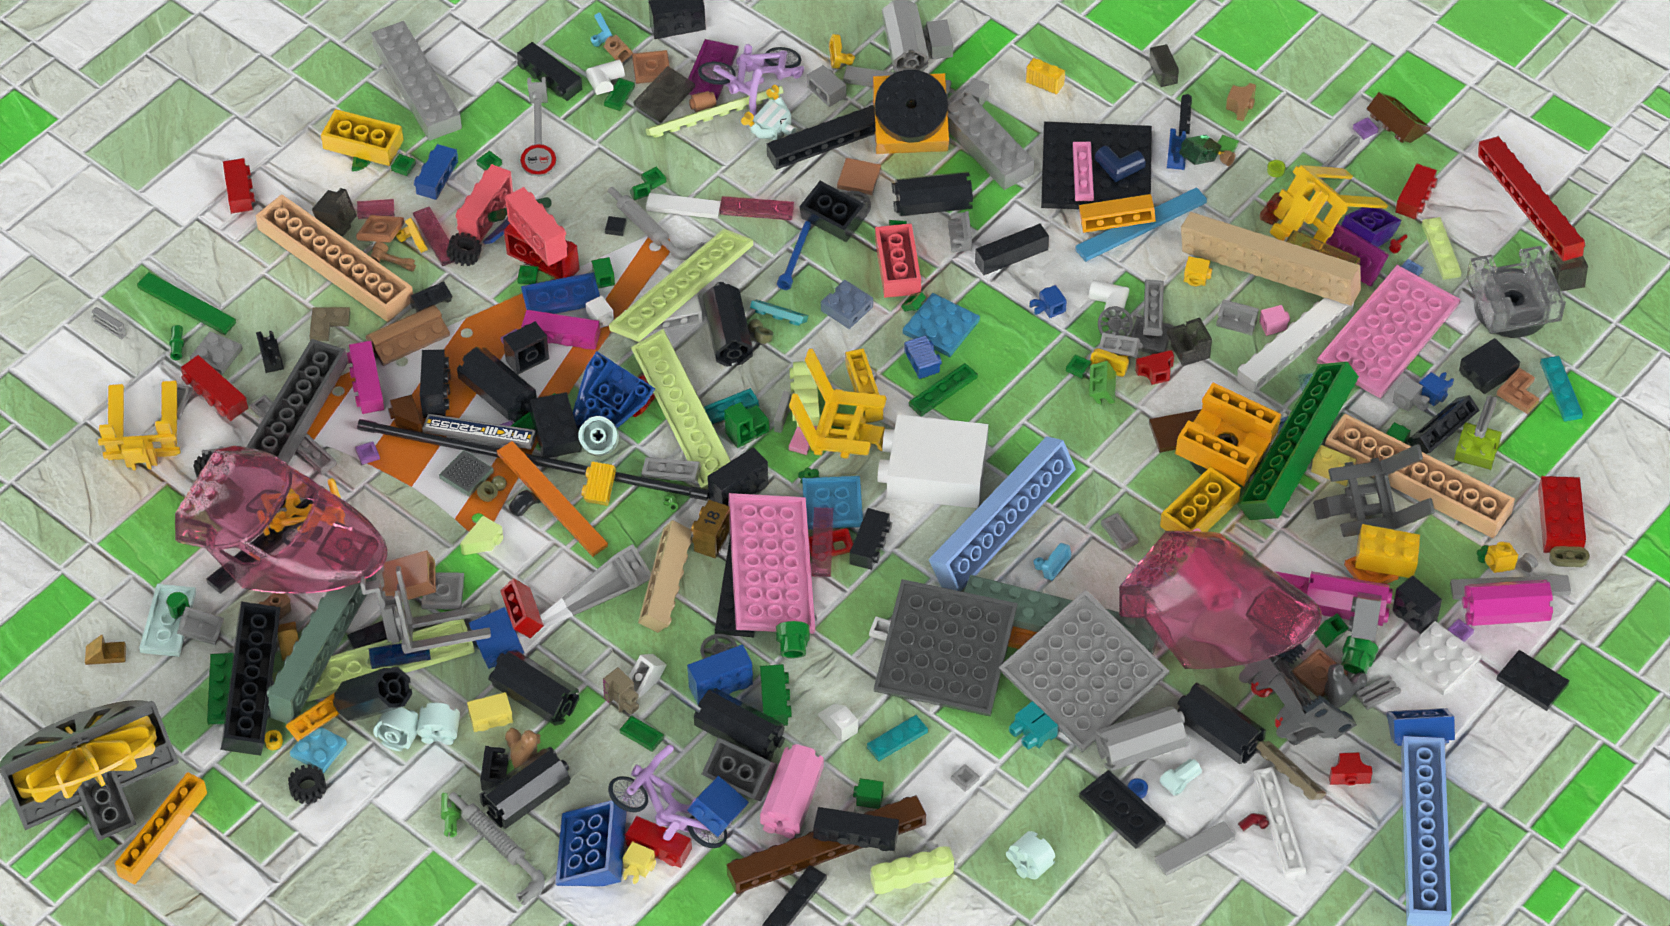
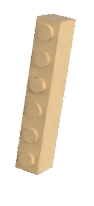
M674 520L663 528L638 621L639 624L657 633L667 628L671 623V611L676 604L674 599L680 589L678 584L684 573L683 565L688 558L686 553L692 543L691 529Z

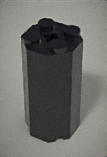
M969 172L895 179V183L891 184L892 193L896 195V201H893L894 212L898 213L899 216L973 209V205L969 204V202H973L971 180L967 181V177L970 176Z
M718 282L702 295L715 359L717 363L726 367H730L732 363L736 362L737 365H743L753 357V348L740 290L730 284Z
M475 347L464 355L462 359L464 364L462 366L459 364L457 368L458 378L510 421L517 422L529 412L530 399L537 398L536 389L486 348L480 349Z
M517 650L508 651L506 654L501 653L498 656L496 667L488 678L492 682L493 687L503 693L506 692L507 696L554 726L563 724L566 721L563 719L565 715L570 716L574 712L580 699L579 695L576 694L579 693V689Z
M399 667L383 668L343 681L334 693L333 705L337 712L348 721L363 720L404 707L412 696V688L409 689L410 677Z
M1198 682L1177 703L1180 706L1177 712L1181 711L1185 718L1184 724L1238 764L1247 763L1257 753L1258 749L1256 746L1258 742L1265 740L1266 730L1208 687L1200 685Z
M717 688L708 690L698 704L701 710L699 713L695 712L694 725L717 738L725 739L771 761L775 750L780 748L785 741L783 737L785 729L783 723Z
M552 747L543 748L479 794L480 803L483 807L487 805L489 810L486 813L499 828L503 827V829H506L567 786L571 780L567 772L569 766L566 761L560 760Z

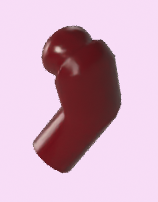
M1251 813L1240 821L1238 825L1244 832L1252 825H1259L1261 829H1265L1268 827L1269 821L1264 814Z

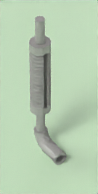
M614 187L608 189V193L618 201L617 207L657 246L664 245L674 258L687 260L705 245L704 242H701L688 249L676 248L668 240L669 234L629 195L622 196Z
M452 792L448 798L463 811L461 817L466 822H469V825L477 830L485 840H488V843L496 848L505 859L507 858L510 864L513 866L519 864L532 876V881L528 884L529 886L516 895L518 902L523 899L521 904L525 905L536 895H540L545 884L544 875L524 858L526 852L521 847H518L506 833L504 834V831L496 826L474 803L468 805L455 792Z

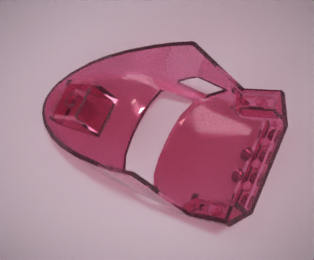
M230 446L215 450L175 512V540L178 543L205 548L244 589L298 594L337 590L361 582L362 576H365V579L371 577L381 569L387 559L388 552L385 539L371 521L360 511L306 475L292 468L276 455L262 450L240 446ZM291 487L299 497L313 500V505L306 520L291 542L277 555H271L251 545L250 542L270 524L286 499ZM239 548L258 560V562H241L225 552L224 549Z

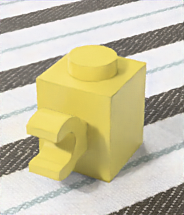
M632 842L623 856V867L626 869L623 872V879L626 880L629 875H633V884H636L639 881V875L646 878L649 871L652 872L656 865L654 851Z

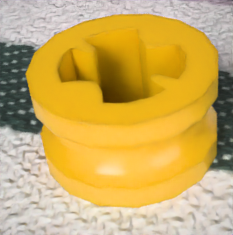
M270 730L265 734L266 748L269 750L281 748L283 739L279 731Z

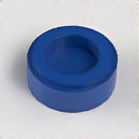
M1135 778L1128 783V788L1139 798L1142 799L1147 795L1148 784L1143 779Z

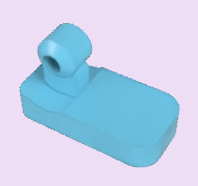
M600 12L594 15L602 30L598 35L591 37V42L595 47L600 46L608 37L612 36Z
M1060 543L1049 556L1048 561L1042 557L1034 559L1035 569L1042 570L1044 578L1053 581L1071 558L1070 546Z

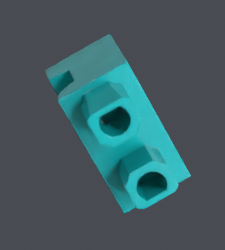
M1032 701L1015 714V721L1009 726V732L1014 737L1023 733L1025 736L1022 738L1021 743L1027 750L1034 746L1039 749L1048 739L1053 740L1058 736V725Z

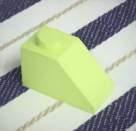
M482 516L461 541V553L469 555L492 551L503 540L502 526Z

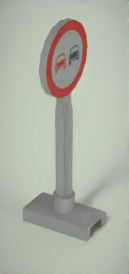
M542 77V82H532L531 78H527L530 103H534L535 144L526 148L521 154L520 159L522 169L527 174L537 177L545 176L552 172L557 161L555 152L550 147L542 145L541 103H548L545 77Z

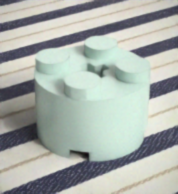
M591 417L580 427L579 441L582 447L593 455H607L618 444V430L605 417ZM598 431L604 435L603 438H600V441L594 437V435L598 434Z
M429 703L426 708L422 706L417 727V734L422 737L421 741L427 744L441 741L445 745H452L457 738L460 719L459 710L455 708V711L449 709L450 705L444 703Z
M402 707L382 713L374 727V735L376 738L379 736L383 740L381 744L391 750L402 751L404 748L407 750L417 735L419 715L413 710L408 711Z
M1033 831L1025 833L1006 852L1007 858L1013 862L1017 868L1018 875L1023 879L1026 877L1037 879L1055 863L1053 861L1055 853L1052 847L1044 838L1040 840L1035 837L1038 834Z

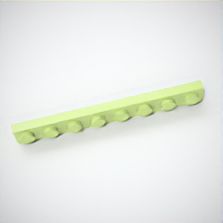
M778 86V96L784 93L782 86ZM767 89L757 92L756 105L763 103V99L769 98V100H774V98L767 96ZM747 95L645 128L646 133L656 138L664 135L663 132L667 130L671 133L680 130V126L683 125L687 127L697 124L696 121L701 119L705 122L714 119L713 116L717 114L720 116L730 114L729 110L736 109V111L746 109L750 96Z

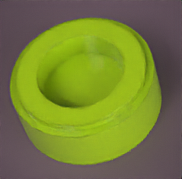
M1272 160L1267 165V173L1272 177H1281L1285 173L1286 166L1280 160Z

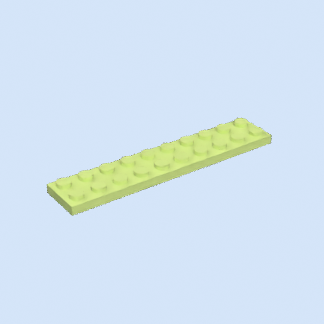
M723 229L609 324L610 331L640 342L754 246L753 239Z
M662 329L632 346L631 349L649 385L655 388L653 393L687 461L700 462L701 469L698 477L700 487L708 489L707 476L731 462L666 332Z
M464 619L449 621L413 632L412 642L467 632L468 630ZM387 639L333 655L306 702L333 694L343 681L383 668L399 667L407 673L475 653L473 643L470 641L404 654L402 640L399 643L392 644ZM278 672L272 674L274 683Z

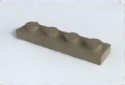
M1260 741L1256 748L1261 752L1260 755L1264 759L1271 761L1278 772L1289 777L1291 784L1300 787L1308 799L1321 800L1327 794L1270 741Z

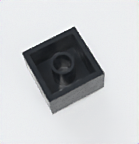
M536 321L503 337L505 360L516 374L519 375L549 360L547 335Z
M1412 575L1396 588L1392 611L1398 618L1408 623L1411 629L1422 634L1434 621H1438L1442 599Z

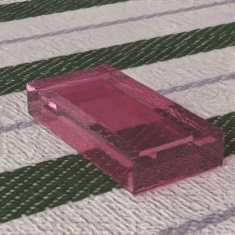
M394 199L357 201L358 219H368L370 215L395 217Z

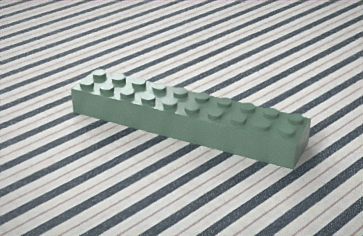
M353 548L350 554L345 556L342 568L337 570L335 580L328 585L325 597L320 599L317 611L313 612L310 617V623L303 628L300 640L296 641L293 646L292 654L286 657L282 671H278L275 683L268 688L267 697H269L268 709H270V718L289 723L298 717L329 663L331 656H333L367 594H362L361 577L365 576L366 582L376 580L375 555Z
M974 575L969 576L964 591L966 593L1018 603L1013 626L1034 632H1039L1073 601ZM1106 609L1154 655L1160 636L1161 622Z

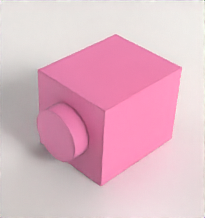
M1282 305L1261 310L1259 323L1266 336L1283 332L1287 329L1290 317L1288 312L1284 311Z

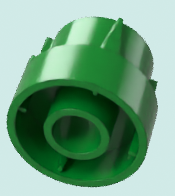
M788 621L778 624L776 626V641L780 643V655L785 658H801L806 656L807 642L810 640V626L800 621Z
M1348 636L1342 648L1341 665L1344 670L1352 674L1360 672L1367 674L1369 667L1375 661L1379 648L1370 640Z

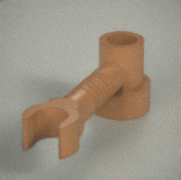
M375 242L372 248L373 252L370 255L375 261L379 263L380 260L400 265L409 271H414L416 267L414 259H403L386 254L389 249L388 246L383 242Z

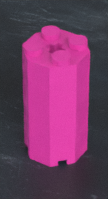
M1311 571L1304 612L1329 617L1338 613L1342 619L1350 620V616L1354 617L1355 612H1351L1353 597H1357L1358 592L1382 595L1378 625L1383 626V623L1388 622L1390 608H1386L1387 603L1391 604L1393 589H1390V585Z
M1546 579L1467 584L1464 587L1465 597H1462V607L1467 612L1465 614L1467 625L1551 621L1553 606H1550V601H1553L1550 582Z

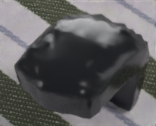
M525 490L515 496L509 504V510L516 516H522L530 506L539 504L541 501L534 493Z

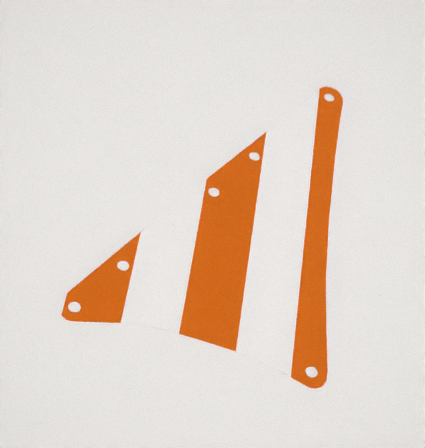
M648 236L600 257H610L614 271L615 285L598 289L600 296L613 309L614 320L624 310L629 308L642 288L670 253L664 245L658 251L650 250L649 245L653 241ZM589 262L579 267L580 270L574 276L587 274L592 270V263ZM522 293L448 326L449 337L405 356L408 359V364L405 366H398L396 361L383 366L379 358L375 359L385 410L362 414L361 407H357L355 400L358 392L354 393L352 382L355 381V378H351L350 372L341 375L334 388L338 386L343 387L345 390L344 394L335 396L331 391L307 434L319 445L334 448L357 459L359 458L355 447L373 441L380 459L367 464L393 476L422 493L452 516L467 531L470 532L476 525L472 521L474 514L481 513L494 522L518 479V476L501 458L468 452L493 468L494 472L485 481L491 482L495 476H502L506 479L507 485L505 489L498 491L497 496L492 501L486 502L479 498L477 490L468 497L439 478V474L463 450L380 433L357 430L359 419L377 422L378 424L398 427L395 420L390 419L389 416L390 400L412 394L423 428L426 418H423L420 401L422 350L445 349V356L449 357V368L447 369H451V380H449L450 395H448L450 409L446 410V417L498 425L509 422L510 420L506 419L458 378L457 368L459 364L461 366L464 364L462 360L464 355L475 347H479L480 349L486 348L512 370L505 360L504 344L501 342V337L514 329H520L526 313ZM586 308L557 313V315L589 319L586 314ZM609 325L600 328V335L595 350L548 343L549 360L519 374V376L536 389L537 398L550 396L554 393L567 392L568 395L595 352L600 349L611 333ZM468 328L473 331L471 337L465 338L461 336V331ZM437 435L497 448H502L503 446H505L488 442ZM535 437L531 449L520 447L519 449L523 453L532 454L538 443L537 437Z

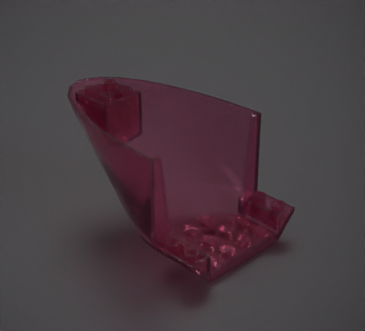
M1165 531L1119 586V615L1121 617L1144 618L1185 669L1224 668L1271 658L1303 643L1318 630L1322 621L1321 609L1310 596L1290 584L1250 553L1216 532Z

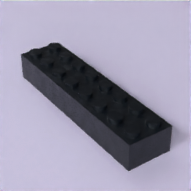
M241 601L220 750L261 756L269 707L267 691L272 683L281 607Z

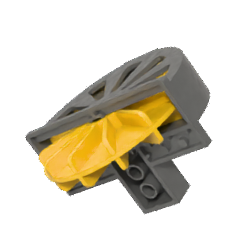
M130 700L79 712L44 727V729L20 742L0 761V773L25 830L82 806L94 836L100 841L136 825L122 788L178 764L179 761L156 704L153 701Z

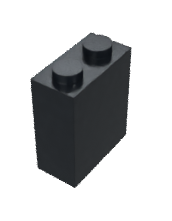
M1494 338L1462 358L1459 371L1463 377L1473 383L1476 389L1486 394L1508 380L1519 368L1520 361Z

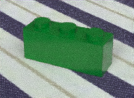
M784 664L760 666L763 713L783 723V726H788V718L792 717L791 705L787 706V701H790V689H786L785 685L789 684V674L784 672Z

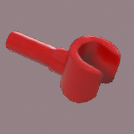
M1404 234L1397 240H1391L1389 250L1393 254L1401 250L1402 246L1400 243L1407 238V235Z

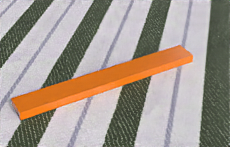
M513 441L497 450V455L592 557L608 547L605 539Z

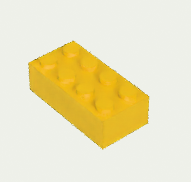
M337 109L334 110L321 133L323 149L387 166L391 165L404 141L402 126Z
M1209 467L1161 513L1160 527L1174 537L1187 534L1196 528L1206 533L1239 502L1241 487L1212 467Z

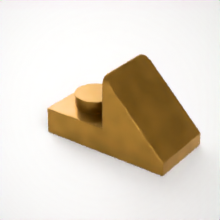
M295 621L279 624L277 636L282 661H285L286 657L292 654L295 642L299 641Z
M100 635L86 646L85 665L124 663L126 661L125 642L105 643L103 635Z

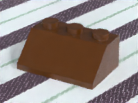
M1378 92L1366 108L1371 113V118L1377 122L1381 121L1383 123L1382 127L1389 132H1394L1396 134L1394 137L1402 143L1404 141L1412 143L1431 130L1430 126L1393 96Z

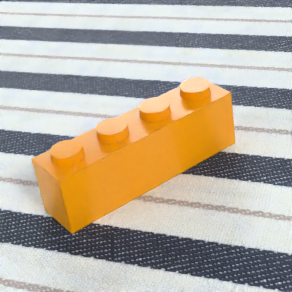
M1151 194L1079 205L1083 233L1156 222Z

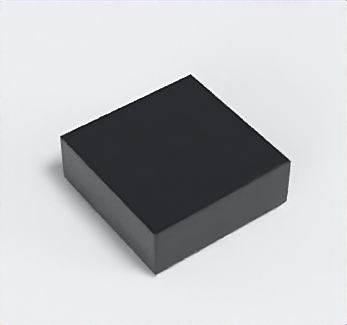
M608 216L605 234L623 236L627 223L626 218Z

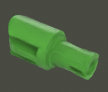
M443 792L441 794V818L445 820L444 835L448 837L450 832V837H455L457 835V820L461 818V809L448 798V793Z

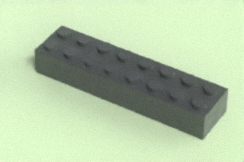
M314 339L310 340L245 448L244 454L247 465L282 476L347 366L346 349Z

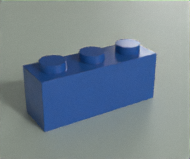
M437 144L434 150H431L429 159L423 164L421 173L414 180L417 195L437 200L458 163L457 149Z

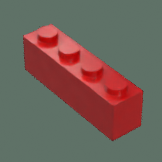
M199 355L181 366V378L184 383L190 384L199 396L202 395L210 406H214L222 417H227L232 421L248 409L246 397Z

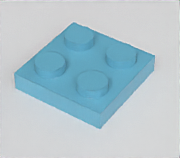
M320 727L297 742L290 751V756L306 765H312V768L317 766L318 770L321 769L324 774L347 745L346 739Z

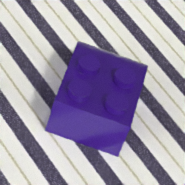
M1362 207L1346 215L1341 225L1376 247H1379L1393 237L1402 220L1382 208Z

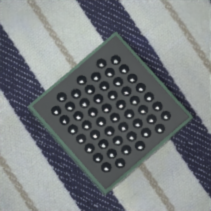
M463 450L439 474V478L470 497L494 470L491 466Z

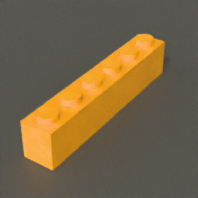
M189 772L184 775L114 863L119 877L134 885L139 881L207 795L204 780Z

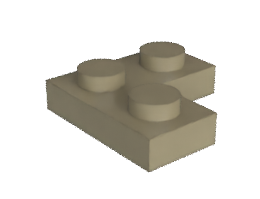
M312 307L310 340L329 341L330 327H349L350 307Z

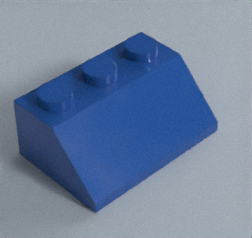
M1447 708L1387 711L1391 740L1397 743L1398 746H1402L1404 736L1444 738L1445 744L1449 743V740H1455L1454 715Z

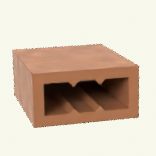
M427 550L384 562V571L382 572L384 587L382 590L385 591L386 596L393 595L394 597L395 591H397V584H399L396 574L397 566L401 567L408 600L436 592L435 560Z

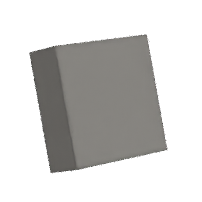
M965 764L951 776V780L966 792L980 780V776Z

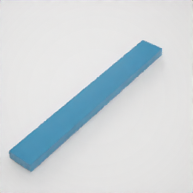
M1196 187L1155 207L1156 222L1111 228L1076 245L1075 250L1085 262L1206 204L1207 198Z

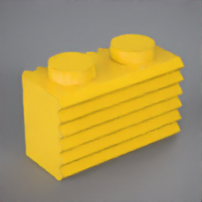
M1033 58L1026 68V83L1045 89V91L1048 90V92L1058 94L1065 83V70L1043 62L1040 59Z
M592 461L591 467H587L585 476L588 480L587 484L583 485L581 492L585 502L609 505L616 473L614 465Z

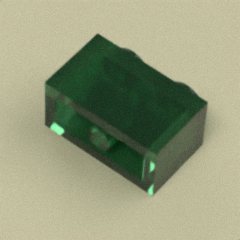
M1200 135L1186 138L1181 144L1182 148L1179 154L1192 164L1198 165L1215 161L1222 146L1209 136Z

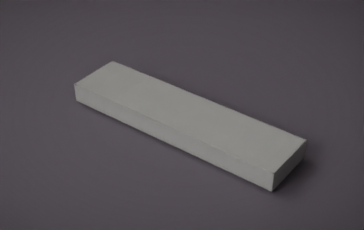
M1145 279L1143 335L1162 336L1164 281Z
M1223 821L1156 856L1155 861L1167 876L1234 841L1235 835Z

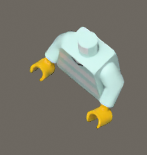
M773 85L771 88L774 93L769 88L766 94L768 97L774 98V100L770 99L755 116L751 112H746L741 119V123L749 125L751 132L760 139L777 140L784 134L790 135L796 132V127L792 126L791 113L781 96L777 95L779 88L777 85Z

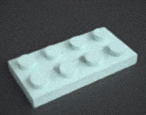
M157 584L139 648L140 653L180 656L185 637L177 634L181 616L176 620L171 617L167 598L171 593L182 592L188 597L190 608H192L196 596L195 587Z

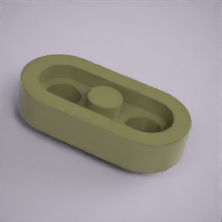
M1556 546L1551 549L1549 560L1553 565L1559 567H1584L1587 565L1590 555L1583 547Z

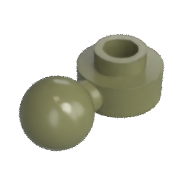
M753 319L749 322L748 329L754 334L757 342L766 344L772 341L773 332L770 329L764 328L760 320Z
M495 476L491 482L484 481L477 488L479 498L486 502L492 501L497 496L498 491L505 489L507 485L506 479L502 476Z

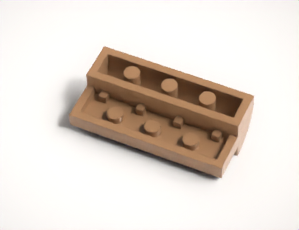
M432 305L366 335V340L371 341L373 353H376L381 364L385 366L449 337L450 332L442 319L441 312L435 305Z

